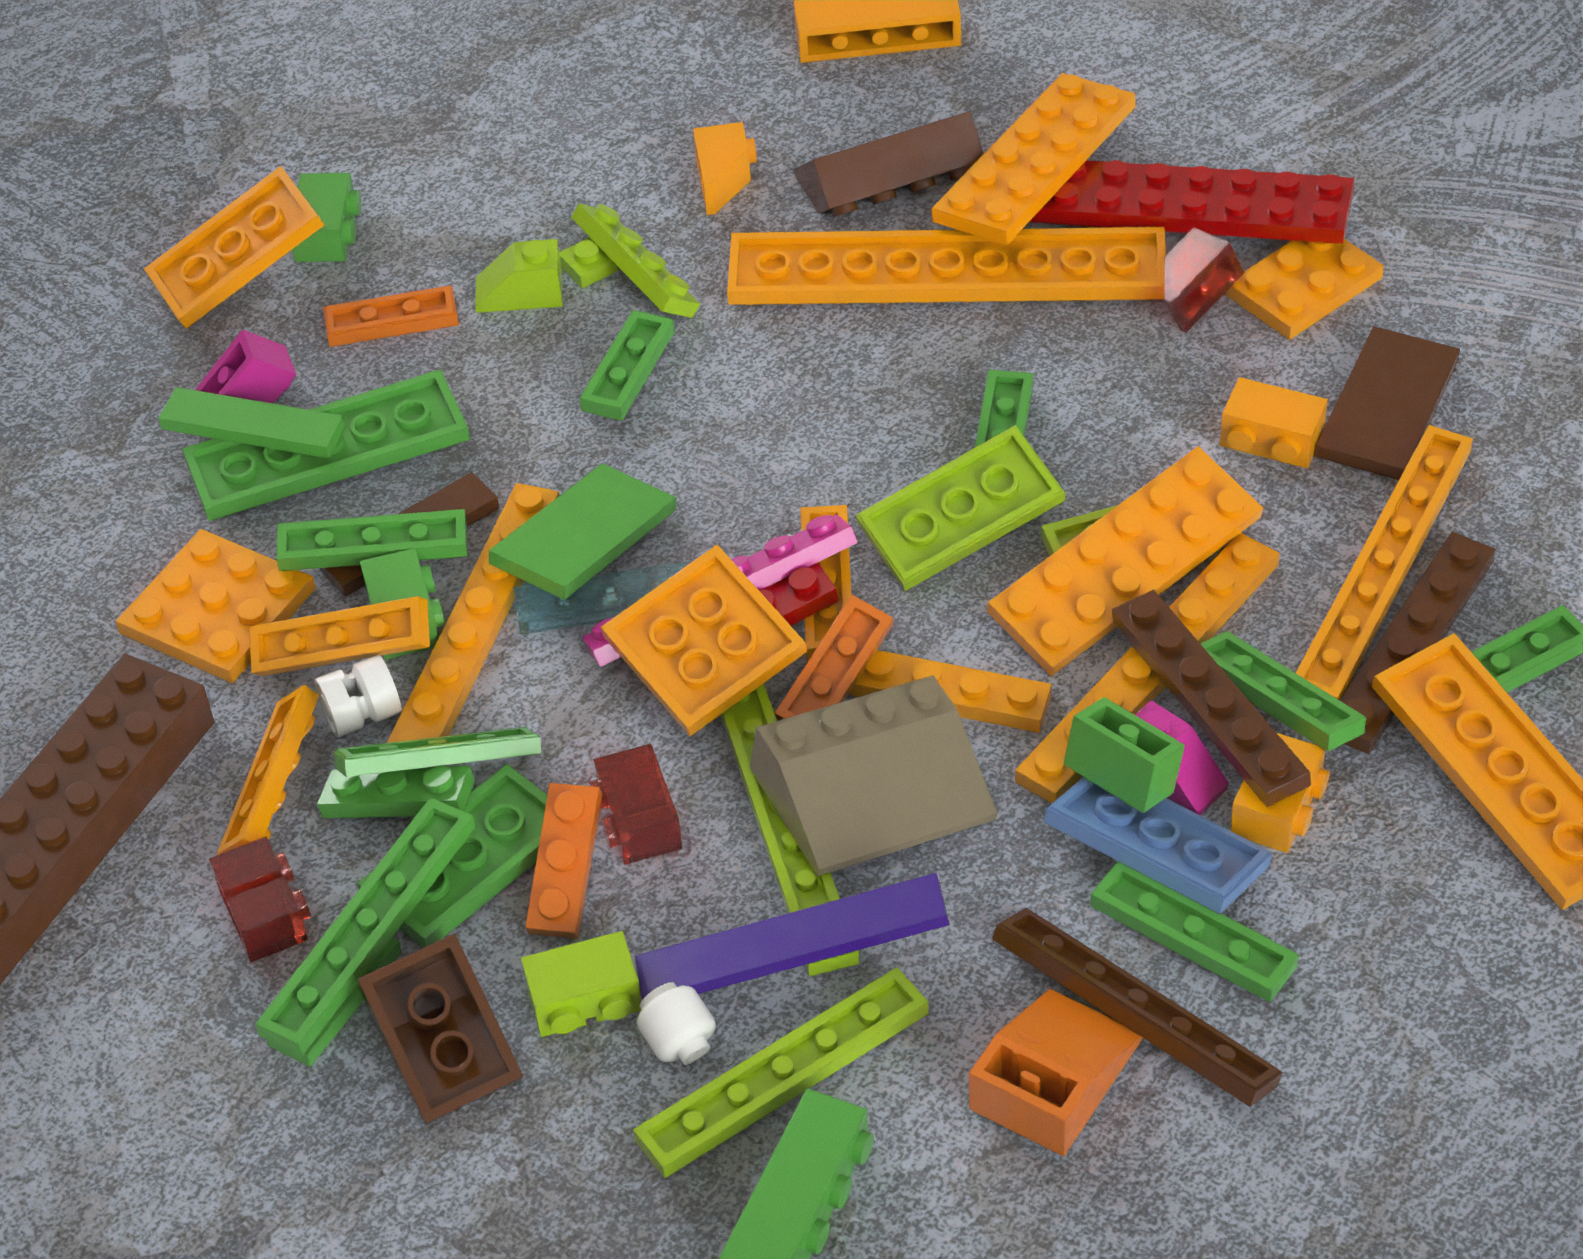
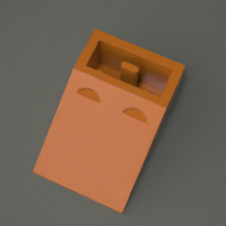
M1049 989L996 1033L969 1072V1109L1064 1157L1143 1037L1117 1020Z

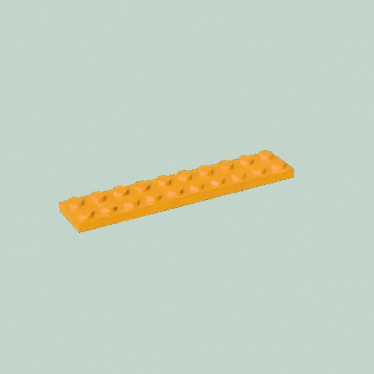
M1164 227L1022 229L1008 245L960 230L731 233L727 286L728 305L1167 299L1168 293Z

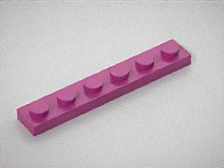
M837 514L834 516L824 515L813 519L806 525L807 529L791 537L788 535L776 537L764 545V550L749 557L738 556L731 560L757 589H763L790 576L798 568L809 567L858 542L851 525ZM613 618L597 623L592 628L591 633L582 637L588 653L599 667L621 657L603 637L601 626Z

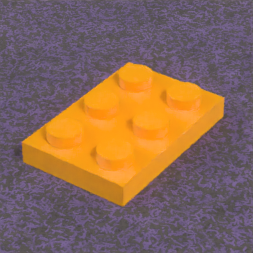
M1344 239V244L1290 241L1227 282L1226 296L1288 340H1291L1382 279L1384 265L1346 239Z

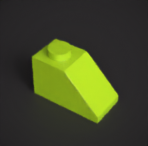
M557 239L513 242L476 277V313L563 307V275Z

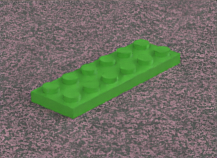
M440 369L309 409L342 415L344 418L345 429L330 458L220 439H211L182 448L207 519L211 521L470 440L468 426Z

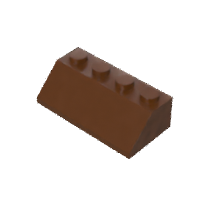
M971 111L813 159L793 170L796 179L817 212L822 213L832 210L833 216L836 217L858 210L856 202L871 197L873 205L896 198L895 189L910 185L912 192L936 185L934 177L948 173L950 180L961 178L984 153Z

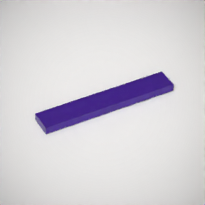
M937 873L635 955L641 998L643 1000L650 992L670 982H674L677 987L690 986L695 989L697 994L949 926L950 923Z

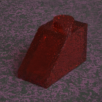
M1194 227L1164 257L1165 301L1179 329L1187 333L1244 274L1230 242Z

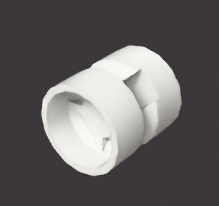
M379 654L354 663L352 672L349 674L339 669L314 679L322 709L337 738L362 729L365 719L370 718L377 723L402 713L395 684L384 660Z

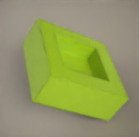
M590 237L559 252L561 268L581 289L618 271V266Z

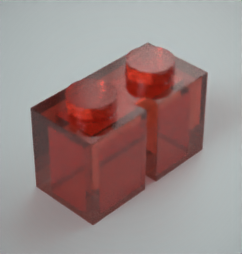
M652 744L593 759L596 779L588 783L589 786L599 787L602 792L600 809L605 808L607 814L606 818L601 819L605 838L609 848L618 846L624 865L683 849L679 818Z
M267 836L209 858L218 890L250 963L308 940L303 920L311 917L308 904L300 888L291 891L288 882L293 881L294 876L284 852L275 855Z

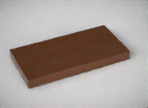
M1373 326L1316 444L1315 457L1399 480L1428 425L1431 423L1459 361L1460 349Z

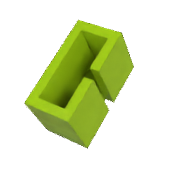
M623 931L521 957L526 987L541 1037L556 1033H570L578 1027L587 1025L586 1019L595 1017L597 1022L618 1020L630 1013L642 1011L639 1006L641 1002L639 982Z

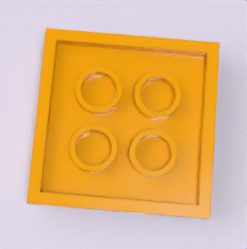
M200 529L115 622L119 634L233 684L251 663L250 626L290 619L313 593L316 586L312 575L300 570L279 571L276 560Z
M715 545L601 626L603 637L689 736L695 734L807 652L806 642L718 545Z

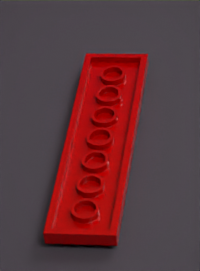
M1086 160L1029 222L1107 228L1164 227L1165 232L1344 244L1354 194V178L1340 177L1334 174L1322 176L1296 174L1288 171L1276 173L1252 171L1250 169L1229 170L1214 169L1206 166L1183 167L1168 166L1162 163L1137 164L1118 160L1109 162Z

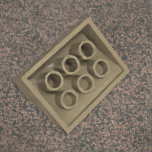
M934 675L756 727L750 769L817 876L988 823L997 818V810L959 713Z

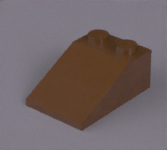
M455 933L358 978V988L425 1124L437 1120L524 1077Z

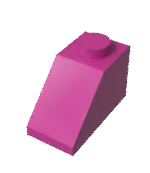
M242 329L195 390L273 404L281 393L289 388L297 374L286 346Z
M1151 700L1136 716L1185 744L1174 793L1168 796L1167 799L1201 815L1228 789L1229 782L1192 726Z

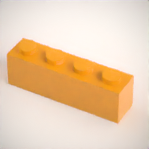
M794 0L795 32L801 63L961 46V13L958 0Z

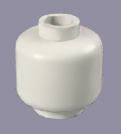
M674 982L666 983L650 992L640 1002L639 1006L642 1011L636 1022L638 1029L660 1061L674 1062L680 1059L684 1065L698 1060L708 1052L710 1045L707 1041L715 1031L716 1024L713 1016L694 988L690 986L677 987Z

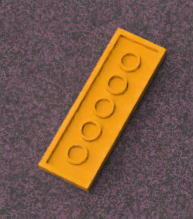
M1061 73L932 207L933 222L1008 245L1136 107L1135 93L1118 89L1112 85H1104L1086 80L1077 75Z
M1197 446L991 599L987 605V613L1052 677L1116 628L1112 617L1113 608L1153 589L1160 595L1260 519L1263 507Z
M1453 633L1375 675L1372 688L1559 908L1564 910L1583 899V779L1458 636Z

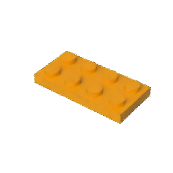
M280 166L146 266L144 270L177 319L187 329L325 224L286 171Z

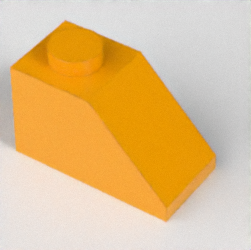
M743 122L693 128L696 164L707 215L716 214L751 181L750 164L757 163V154L754 138L746 139Z

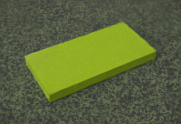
M1016 425L859 512L856 514V521L905 592L1066 501L1064 490Z

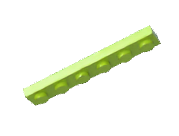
M896 967L633 1129L634 1140L665 1179L800 1095L807 1088L816 1085L928 1015L929 1001Z

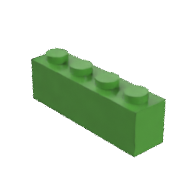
M809 1088L806 1089L719 1259H809L812 1253L817 1255L821 1253L830 1230L828 1220L834 1208L842 1209L852 1186V1178L850 1176L857 1163L860 1165L865 1164L873 1146L874 1134L868 1131L866 1108Z

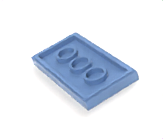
M1084 777L1046 808L1044 823L1218 914H1221L1269 868L1273 855L1269 850L1167 798L1145 813H1142Z

